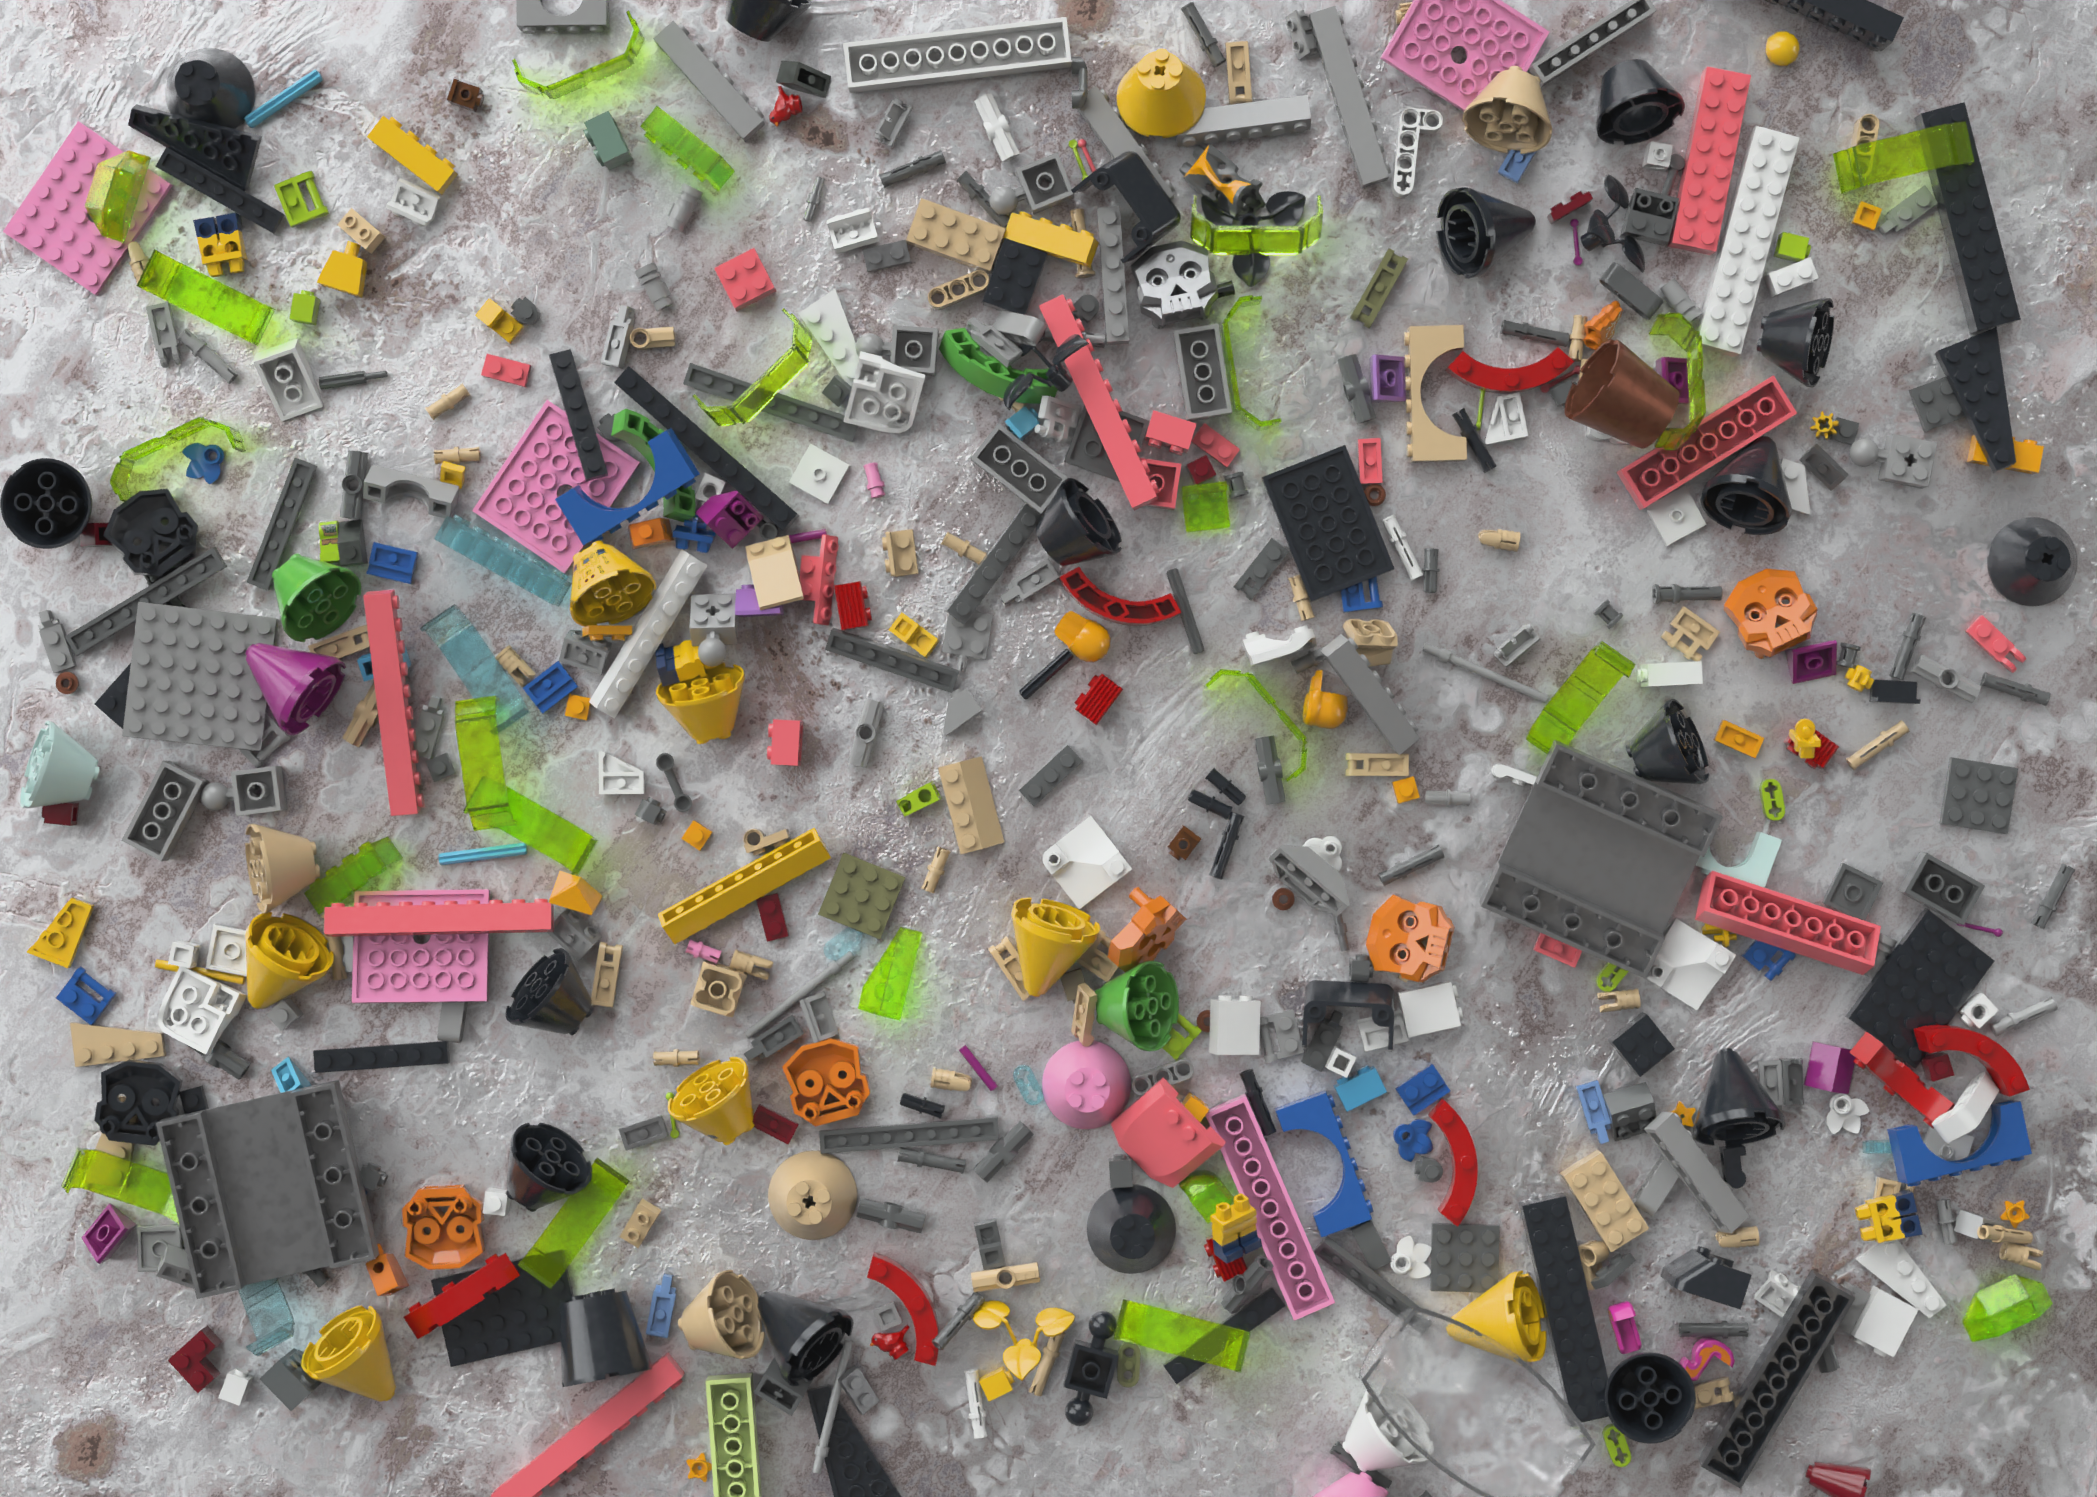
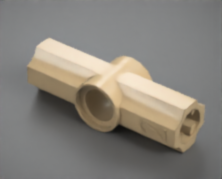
M374 682L364 700L362 699L353 712L354 718L342 737L345 741L357 747H361L371 727L373 728L379 720Z
M1037 1262L971 1272L974 1292L999 1288L1008 1289L1012 1286L1040 1282ZM1008 1272L1011 1274L1012 1279L1009 1282H1003L999 1278L1000 1274Z

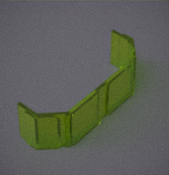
M627 11L626 13L634 31L624 54L549 86H543L526 79L522 67L516 59L512 60L515 66L514 72L524 89L540 96L545 94L549 99H557L587 86L589 82L602 80L632 67L634 57L638 56L645 38L636 19L633 18L630 11Z
M1966 121L1938 125L1853 146L1833 154L1841 195H1847L1849 191L1871 184L1946 166L1966 163L1972 165L1974 163Z
M1193 195L1190 216V238L1201 247L1209 249L1210 253L1215 255H1249L1251 253H1261L1262 255H1297L1302 253L1304 248H1309L1321 238L1323 222L1321 195H1317L1315 214L1301 226H1215L1197 211V195Z
M155 249L136 285L257 346L276 310Z
M1253 295L1239 297L1223 320L1220 329L1225 362L1229 367L1228 381L1233 412H1236V415H1241L1243 421L1257 431L1271 429L1273 426H1279L1282 421L1281 418L1260 421L1241 407L1228 327L1229 322L1240 307L1260 305L1262 296L1253 297Z
M785 308L782 309L783 313L793 323L792 346L731 405L706 406L695 394L692 396L698 402L697 405L718 426H730L737 423L744 425L751 421L773 399L779 390L784 389L808 365L810 361L808 353L810 354L812 335Z
M1666 313L1657 315L1649 330V335L1669 336L1687 352L1690 423L1685 428H1666L1656 440L1654 448L1677 450L1690 438L1692 433H1695L1706 414L1704 379H1702L1703 348L1700 332L1694 330V326L1680 313Z
M198 417L166 432V435L160 438L155 437L124 451L119 456L120 462H117L110 479L112 489L118 495L120 501H127L132 497L127 487V482L135 461L210 426L224 430L232 448L245 452L244 441L239 430L204 417Z
M1603 641L1597 643L1596 646L1594 645L1548 701L1529 729L1526 740L1546 754H1548L1554 740L1569 745L1579 728L1623 675L1628 678L1630 677L1635 663Z
M1218 670L1209 678V681L1204 685L1205 688L1209 687L1220 676L1246 678L1299 740L1298 767L1283 778V780L1288 782L1292 778L1299 776L1306 770L1307 748H1305V744L1308 743L1306 736L1284 710L1277 707L1276 701L1252 673L1245 672L1243 674L1237 670Z
M497 695L455 701V729L466 805L474 831L512 826L517 823V819H513L508 803L496 720L497 701H500Z
M487 776L481 778L463 810V813L471 814L489 822L561 863L572 871V875L576 876L580 875L599 841L577 825Z
M77 1148L61 1184L66 1193H69L71 1188H82L162 1214L179 1224L167 1172L141 1165L101 1150Z
M597 1157L592 1164L590 1183L584 1190L569 1196L529 1252L518 1263V1266L552 1289L615 1204L630 1180Z
M1123 1299L1113 1339L1241 1373L1251 1332Z

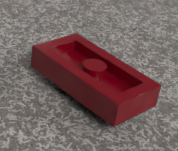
M1580 191L1570 197L1571 201L1563 205L1560 202L1550 208L1551 213L1547 216L1550 224L1590 203L1593 200L1590 192L1588 191L1583 194Z
M775 893L756 899L767 942L788 937L789 932L779 894Z
M761 1104L758 1105L753 1115L752 1122L754 1123V1128L788 1145L799 1126L798 1123Z

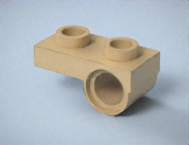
M352 208L337 224L371 254L386 238Z
M750 829L743 837L746 853L752 852L753 855H757L766 851L765 846L773 844L775 848L787 843L786 838H789L790 834L788 829H784L765 837V834L760 829ZM752 832L760 836V842L757 845H752L749 842L748 838Z
M642 1198L619 1237L639 1248L659 1216L661 1209Z
M1589 1240L1578 1245L1587 1289L1594 1290L1595 1288L1591 1281L1596 1277L1595 1273L1603 1268L1602 1261L1609 1257V1249L1602 1241Z

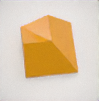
M559 871L549 903L592 915L603 896L582 877Z

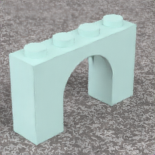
M1756 832L1748 856L1743 862L1733 867H1725L1719 864L1713 858L1709 846L1705 856H1700L1695 866L1702 868L1701 873L1706 875L1711 871H1715L1765 888L1782 839L1762 832Z

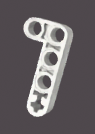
M1407 108L1399 117L1391 185L1392 193L1397 198L1407 197L1413 189L1419 133L1434 134L1442 126L1443 117L1436 110ZM1404 116H1413L1415 123L1413 125L1405 123ZM1429 117L1436 119L1437 126H1428L1426 119ZM1408 137L1412 140L1413 145L1405 147L1401 139ZM1402 159L1408 160L1410 168L1402 169L1399 161ZM1402 176H1406L1404 186L1407 188L1404 191H1401V187L1398 186L1402 181Z
M1986 1072L1978 1074L1969 1082L1954 1108L1936 1118L1932 1122V1126L1946 1143L1969 1133L1980 1124L1997 1096L1999 1088Z

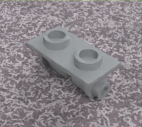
M1304 10L1293 11L1285 17L1286 26L1291 34L1293 49L1297 54L1298 60L1306 55L1312 56L1317 54L1316 49L1318 47L1314 35H1306L1305 31L1312 29L1308 14H1305Z
M898 98L891 101L885 113L890 119L887 121L882 118L877 130H875L876 135L874 138L879 143L893 147L913 107L903 104V101Z
M1529 623L1526 626L1522 625L1512 635L1514 637L1512 640L1508 638L1500 646L1496 647L1497 650L1494 651V656L1506 667L1541 640Z

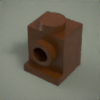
M453 79L447 101L452 105L476 112L477 108H481L484 95L481 88ZM468 91L470 93L469 97L463 98L464 92Z
M1182 825L1167 846L1171 849L1169 854L1178 861L1181 858L1186 860L1201 838ZM1182 840H1185L1188 844L1185 849L1179 847V843Z

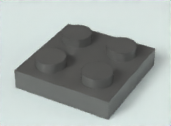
M1946 377L1909 390L1924 432L1965 417Z
M1841 863L1822 903L1846 915L1865 921L1883 882L1845 863Z

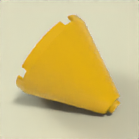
M1031 897L1022 898L1014 902L1011 917L1024 988L1028 991V994L1039 997L1045 994L1098 939L1100 925L1098 922H1095L1093 925L1089 922L1090 915L1068 904L1042 898L1041 904L1031 903Z
M268 912L253 918L245 934L247 997L252 1007L265 1009L327 974L333 963L334 954L333 951L329 952L326 947L327 939L311 924L285 913L281 917L271 916L272 912Z
M1523 1271L1511 1272L1452 1316L1450 1322H1448L1449 1334L1453 1335L1457 1340L1525 1362L1541 1360L1546 1349L1547 1332L1541 1331L1540 1319L1545 1318L1538 1289L1529 1274H1522Z
M362 1305L355 1306L334 1317L318 1331L322 1336L315 1345L312 1342H309L301 1360L302 1369L312 1379L379 1402L388 1401L394 1396L396 1385L381 1317L372 1306H369V1309H365Z

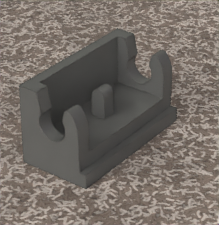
M1779 1058L1782 1062L1784 1105H1804L1803 1059Z

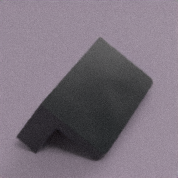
M1874 680L1870 688L1869 702L1920 704L1921 699H1917V682Z

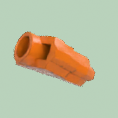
M1613 301L1603 307L1598 315H1594L1584 325L1586 337L1583 341L1590 349L1596 350L1613 337L1615 326L1623 312L1619 301Z

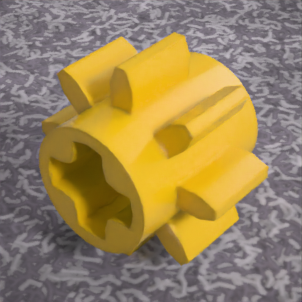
M1822 411L1819 418H1812L1815 425L1811 426L1810 429L1811 431L1817 430V439L1820 436H1825V439L1828 440L1830 434L1837 435L1834 427L1838 426L1839 422H1832L1833 413L1825 416ZM1828 422L1829 428H1823V430H1821L1820 424H1826Z
M1857 665L1855 669L1849 668L1844 677L1849 680L1847 686L1859 692H1862L1864 688L1870 689L1874 682V679L1870 678L1872 671L1860 665Z

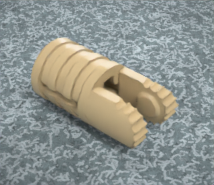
M134 241L127 247L131 259L129 265L132 268L131 270L134 273L137 285H142L155 280L157 277L154 274L149 257L144 255L140 244Z
M1485 529L1480 530L1478 538L1480 543L1494 546L1495 549L1517 552L1520 543V532Z
M510 645L495 657L499 664L508 671L509 675L521 687L527 684V679L523 677L520 671L530 679L536 676V673L520 658Z
M735 949L729 968L768 980L769 973L754 967V965L771 968L773 961Z
M1638 988L1634 990L1597 993L1599 1000L1615 999L1614 1004L1601 1005L1599 1007L1600 1013L1621 1011L1622 1009H1639L1641 1007Z
M933 1068L930 1088L969 1091L972 1078L964 1073Z
M1757 1226L1740 1227L1733 1233L1720 1231L1715 1233L1716 1240L1723 1248L1759 1246Z
M2003 1242L1999 1257L2001 1260L2039 1271L2042 1264L2028 1259V1256L2042 1257L2044 1251L2025 1245L2022 1246L2021 1244Z

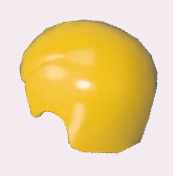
M1779 31L1768 37L1765 53L1771 63L1777 66H1787L1797 59L1800 45L1794 34L1787 31Z

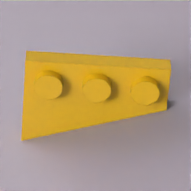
M74 897L70 898L49 927L42 932L39 939L28 949L27 953L65 968H71L95 905Z

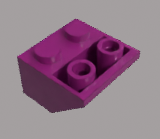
M737 490L711 496L695 512L732 549L764 518Z

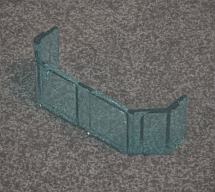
M452 605L420 628L440 648L475 699L492 727L490 731L492 734L497 736L530 713L518 689L495 659V656L479 632L457 605Z
M278 1278L248 1284L238 1290L257 1339L246 1346L247 1350L259 1356L293 1337L294 1318Z

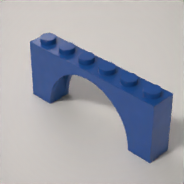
M672 428L648 441L654 456L655 475L649 492L638 504L626 508L607 507L591 499L579 485L555 499L583 545L589 542L592 544L595 541L604 539L602 534L605 532L614 533L622 528L620 523L626 519L629 523L640 517L639 511L644 508L650 511L659 505L657 500L662 497L668 500L677 494L676 489L683 485L686 489L696 482L694 478L700 475Z
M1325 1090L1274 1108L1283 1132L1294 1129L1317 1132L1328 1138L1340 1153L1343 1164V1176L1339 1190L1326 1206L1312 1213L1321 1237L1371 1220L1370 1213L1374 1212L1370 1200H1365L1362 1193L1366 1191L1362 1178L1357 1179L1355 1171L1359 1169L1355 1158L1349 1157L1347 1150L1351 1149L1347 1136L1342 1137L1340 1132L1343 1125L1339 1115H1334L1332 1108L1336 1107L1333 1097L1331 1094L1327 1095Z
M2007 1100L1991 1104V1125L1986 1139L1974 1153L1960 1160L1946 1161L1936 1156L1925 1145L1919 1134L1918 1127L1915 1125L1907 1124L1887 1129L1898 1182L1905 1183L1907 1186H1917L1921 1184L1922 1180L1926 1179L1928 1181H1938L1942 1179L1941 1176L1961 1175L1963 1170L1979 1171L1983 1169L1984 1165L1999 1166L2003 1165L2005 1160H2023L2025 1155H2030L2032 1152L2021 1101Z

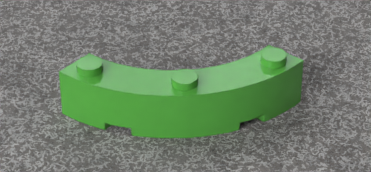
M966 328L946 330L939 346L943 357L958 374L986 393L1003 398L1006 388L1021 374L1026 376L1028 373H1032L1047 380L1046 372L1049 369L1025 368L1022 371L1012 368L1011 365L1008 367L1004 366L994 356L988 357L980 351V346L972 339ZM1033 379L1030 387L1015 402L1041 404L1042 396L1055 398L1058 390L1053 385L1049 387L1047 384Z
M624 409L614 415L611 436L627 442L638 450L655 472L654 456L648 441L663 433L664 430L658 429L649 422L650 420L647 417L632 410ZM683 485L676 489L677 494L668 500L663 497V517L680 522L695 517V491L692 490V485L686 489Z

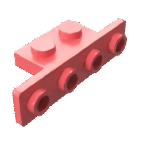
M822 535L820 557L801 556L799 577L804 596L802 601H815L814 624H830L836 556L839 547L838 537Z

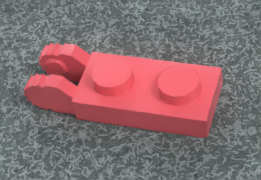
M1980 615L1965 631L1996 662H2000L2012 673L2016 671V667L2005 658L2009 652L2021 663L2026 660V657L2014 647L2015 645L1983 615Z

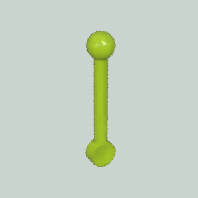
M1072 139L1069 141V147L1073 149L1083 181L1088 175L1077 150V141Z
M1480 390L1481 393L1478 417L1476 422V430H1481L1484 397L1486 392L1484 390Z
M672 1092L666 1094L668 1102L670 1098L674 1099ZM670 1115L672 1125L670 1136L676 1139L680 1133L676 1129L675 1119Z

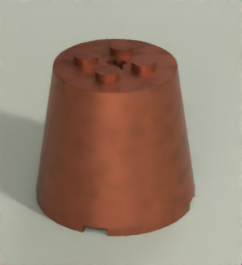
M1610 339L1597 348L1580 370L1583 375L1577 385L1572 384L1565 402V415L1569 419L1643 449L1654 443L1671 422L1678 406L1679 392L1621 341Z

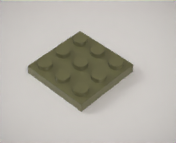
M843 852L818 915L880 940L905 877Z

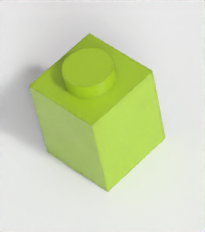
M1782 232L1778 235L1773 257L1793 262H1800L1808 258L1811 250V245L1808 244L1809 238Z
M301 290V294L293 293L289 319L293 322L316 326L321 299L314 296L315 293L311 291Z

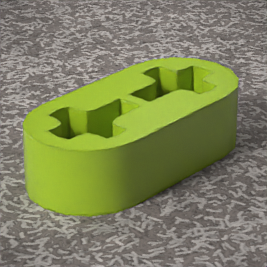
M1765 779L1759 786L1763 814L1769 820L1778 821L1785 814L1782 788L1777 780ZM1769 782L1772 786H1775V790L1772 791L1773 798L1770 797L1769 792H1765ZM1771 801H1774V806L1779 808L1776 817L1773 814H1769V810L1772 809Z
M1608 962L1597 975L1596 985L1603 991H1612L1629 971L1618 968L1614 972L1617 966ZM1611 973L1614 974L1610 978V982L1612 984L1610 986L1605 985L1603 987V981L1601 980L1602 977L1604 976L1607 978L1610 976Z
M1608 1424L1602 1431L1608 1454L1616 1466L1625 1467L1631 1461V1453L1626 1438L1613 1424ZM1610 1430L1619 1433L1616 1435L1617 1443L1615 1444L1611 1437H1607L1610 1435ZM1618 1447L1620 1448L1623 1454L1626 1453V1455L1623 1456V1461H1620L1618 1458L1615 1459V1457L1618 1456L1616 1448Z

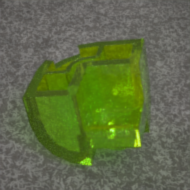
M1196 1170L1179 1183L1180 1188L1187 1194L1190 1202L1208 1224L1211 1222L1210 1215L1216 1213L1217 1204L1226 1202L1231 1205L1234 1202V1196L1214 1172Z

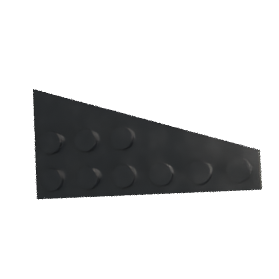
M138 104L131 109L128 126L239 189L245 191L249 188L262 136L190 119Z
M1997 327L1938 350L1935 353L1993 473L2016 463Z
M829 1384L807 1390L819 1441L832 1393V1388ZM839 1400L828 1442V1456L824 1459L834 1497H902Z

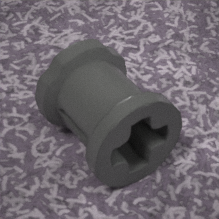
M1237 472L1224 477L1229 485L1230 499L1249 494V491L1245 489L1243 472Z
M1607 599L1593 614L1595 616L1599 615L1608 624L1607 628L1610 629L1623 617V614L1618 613L1609 604L1610 601Z
M1841 642L1840 646L1842 649L1837 665L1855 669L1856 655L1861 647Z

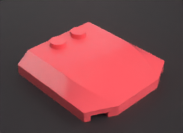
M1162 1078L1115 1118L1111 1126L1119 1146L1151 1179L1174 1188L1221 1149L1226 1142L1211 1126L1206 1129L1176 1098L1179 1093Z

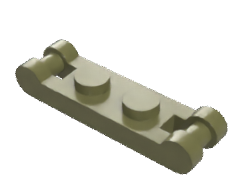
M1388 248L1350 317L1354 321H1361L1364 323L1363 326L1369 329L1408 260L1403 255L1400 257L1394 254L1395 251ZM1389 261L1397 265L1395 270L1387 266ZM1364 306L1372 310L1369 316L1361 312Z

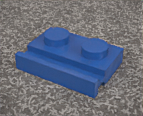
M373 542L366 574L412 584L418 552Z
M557 661L523 687V689L539 708L540 712L544 714L579 686L560 661Z
M1430 1064L1395 1088L1413 1116L1451 1091L1433 1064Z

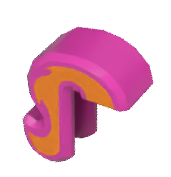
M1624 1301L1610 1305L1608 1316L1619 1352L1627 1354L1640 1350L1642 1344L1634 1320L1636 1314L1632 1304Z
M1704 1337L1695 1342L1692 1347V1359L1689 1360L1687 1357H1683L1679 1364L1688 1372L1692 1381H1697L1713 1356H1716L1732 1368L1735 1360L1732 1351L1723 1342L1713 1337Z

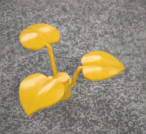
M985 1301L973 1314V1321L978 1327L985 1330L995 1329L1002 1322L1005 1324L1014 1346H1010L1004 1351L1003 1361L1008 1370L1021 1381L1025 1379L1041 1360V1353L1037 1349L1040 1332L1043 1331V1334L1047 1337L1058 1336L1065 1332L1075 1320L1074 1314L1060 1308L1044 1309L1036 1316V1324L1039 1328L1036 1330L1033 1342L1029 1339H1021L1017 1342L1008 1320L1005 1319L1010 1314L1009 1307L1000 1301Z

